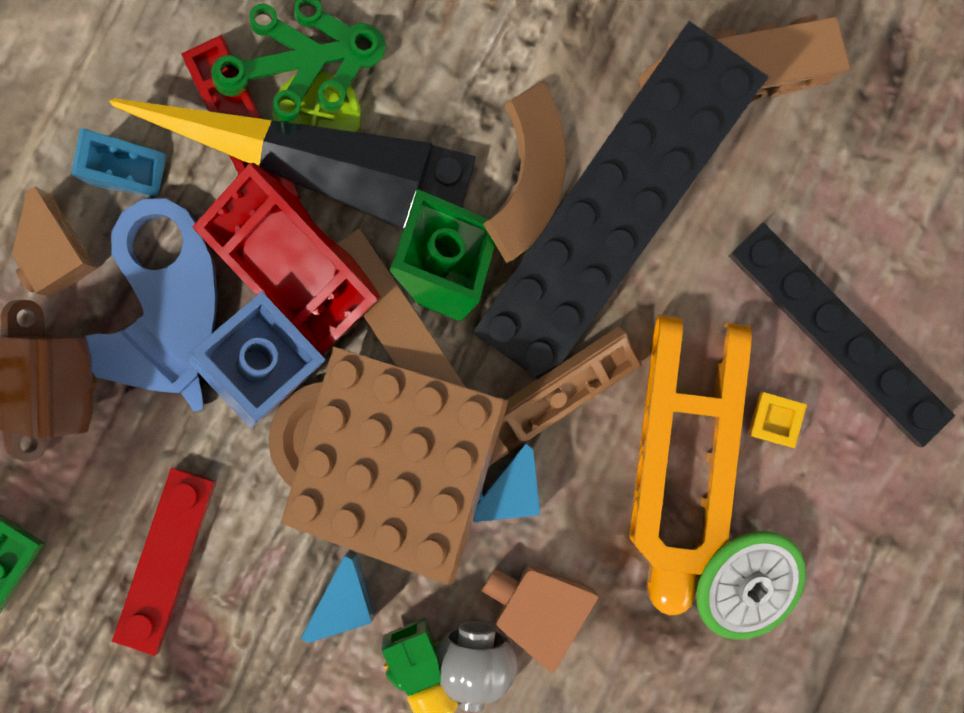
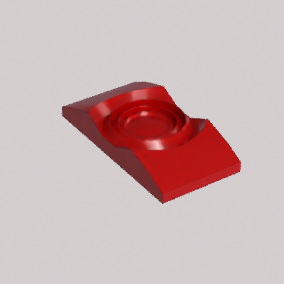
M254 162L249 163L192 226L256 295L262 291L322 356L381 298L370 279L352 255L325 235L313 222L298 198Z

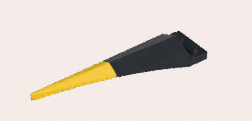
M117 98L109 100L117 109L244 162H254L263 170L403 230L414 193L417 189L463 208L476 162V156L435 146L430 142Z

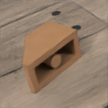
M35 186L26 192L12 251V256L20 267L16 270V274L21 283L30 292L33 293L35 291L37 294L54 297L98 268L52 195Z

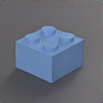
M262 291L190 352L189 363L251 430L317 372L325 361L324 357Z

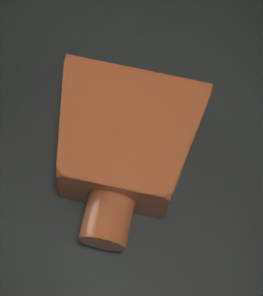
M529 563L526 564L517 580L494 567L481 590L502 603L495 617V624L498 628L553 674L599 598L596 591L591 587Z

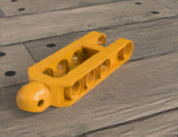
M658 314L652 340L629 538L649 563L647 593L651 603L661 613L671 616L680 615L692 606L696 596L698 574H702L713 555L729 541L752 330L749 325L728 322L724 324L727 332L724 341L722 363H717L713 398L676 393L682 344L683 318L680 316ZM673 411L715 417L711 453L707 452L706 461L710 462L706 497H701L700 505L705 508L701 542H696V546L693 549L668 547L659 537Z

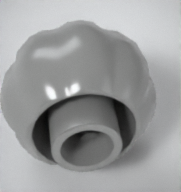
M476 620L462 622L459 624V628L449 631L436 645L441 673L440 684L449 698L457 701L458 708L464 711L477 712L483 710L485 703L495 702L505 695L515 680L518 663L516 652L506 637L497 632L495 626L490 623Z

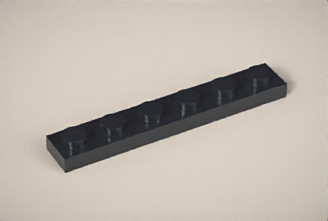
M764 222L728 255L917 447H925L956 416Z

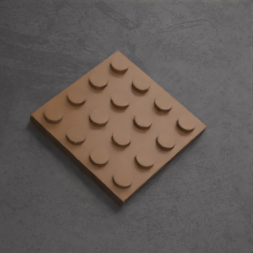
M333 347L280 524L446 585L453 584L508 400L352 351Z

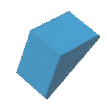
M83 128L79 131L71 175L93 187L159 197L167 154Z
M524 443L484 492V499L478 501L473 517L474 522L541 515L534 451L529 445Z
M349 550L344 555L300 639L310 643L373 622L376 614L358 554Z

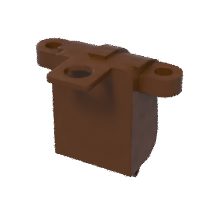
M18 299L7 303L1 312L0 430L4 431V447L6 452L12 458L30 462L37 460L43 455L47 447V438L88 432L93 415V392L98 382L94 372H92V355L86 337L44 334V314L41 307L34 301ZM22 309L28 315V321L24 326H20L17 322V314ZM24 436L30 437L31 445L23 451L20 447V441Z

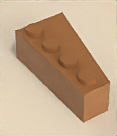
M813 14L798 18L788 26L778 27L777 22H769L751 29L750 33L738 35L735 29H731L712 36L769 76L751 102L767 95L766 90H770L771 97L774 98L825 85L851 69L837 17L818 20L817 15ZM665 54L638 77L641 89Z

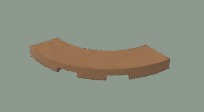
M544 81L514 97L504 105L511 118L517 137L518 157L521 159L518 181L513 186L506 202L483 225L506 263L514 260L538 239L556 210L564 184L566 168L564 133L558 110Z

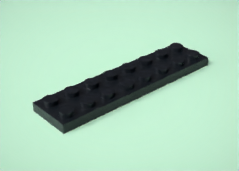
M688 21L473 333L537 379L562 364L769 76Z

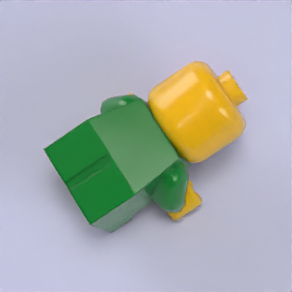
M426 618L383 635L382 652L387 663L383 664L386 670V678L398 690L405 691L413 713H454L457 710L458 702L451 700L440 684L441 673L436 652V645L439 641H434Z

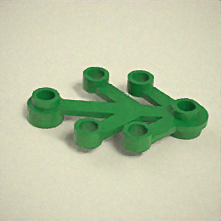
M296 0L294 5L296 21L305 27L315 26L336 40L331 43L319 44L277 19V13L272 6L258 4L251 9L249 15L250 27L253 32L260 36H269L292 51L244 61L234 55L222 56L212 66V81L214 87L221 94L237 96L247 89L249 80L298 70L287 90L278 92L273 100V111L276 117L282 121L289 122L299 116L301 102L324 65L343 60L333 80L322 83L318 90L317 99L320 107L326 111L335 112L344 105L346 91L360 68H371L382 60L386 48L385 39L382 33L370 24L358 23L349 27L324 12L319 0ZM303 6H311L315 9L316 13L313 16H304L299 10ZM265 14L272 21L270 24L263 26L259 25L255 18ZM358 39H366L371 43V48L361 50L356 46L355 42ZM228 66H233L239 71L238 75L234 78H226L221 72ZM328 90H334L339 94L340 99L336 102H328L323 97V94ZM283 100H291L296 107L291 112H284L278 105Z

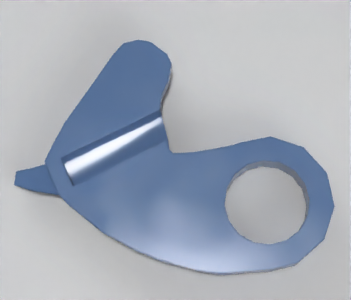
M166 198L142 199L122 211L111 231V251L114 260L137 295L144 314L123 331L113 334L85 336L92 355V372H94L97 378L146 390L181 393L193 412L203 410L204 402L198 378L199 373L189 363L190 352L209 337L215 328L218 293L214 256L206 241L192 228L197 220L191 212ZM160 217L172 219L181 230L183 239L181 253L176 261L166 268L159 270L145 268L135 256V235L140 227L149 220Z

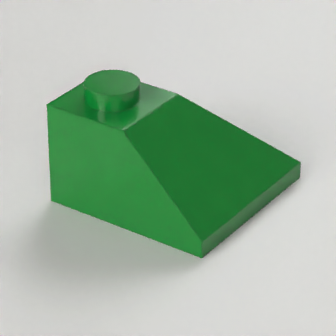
M417 189L414 193L390 268L391 273L419 306L461 322L480 301L495 243L483 225L489 219Z

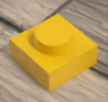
M759 392L747 436L795 448L807 404Z

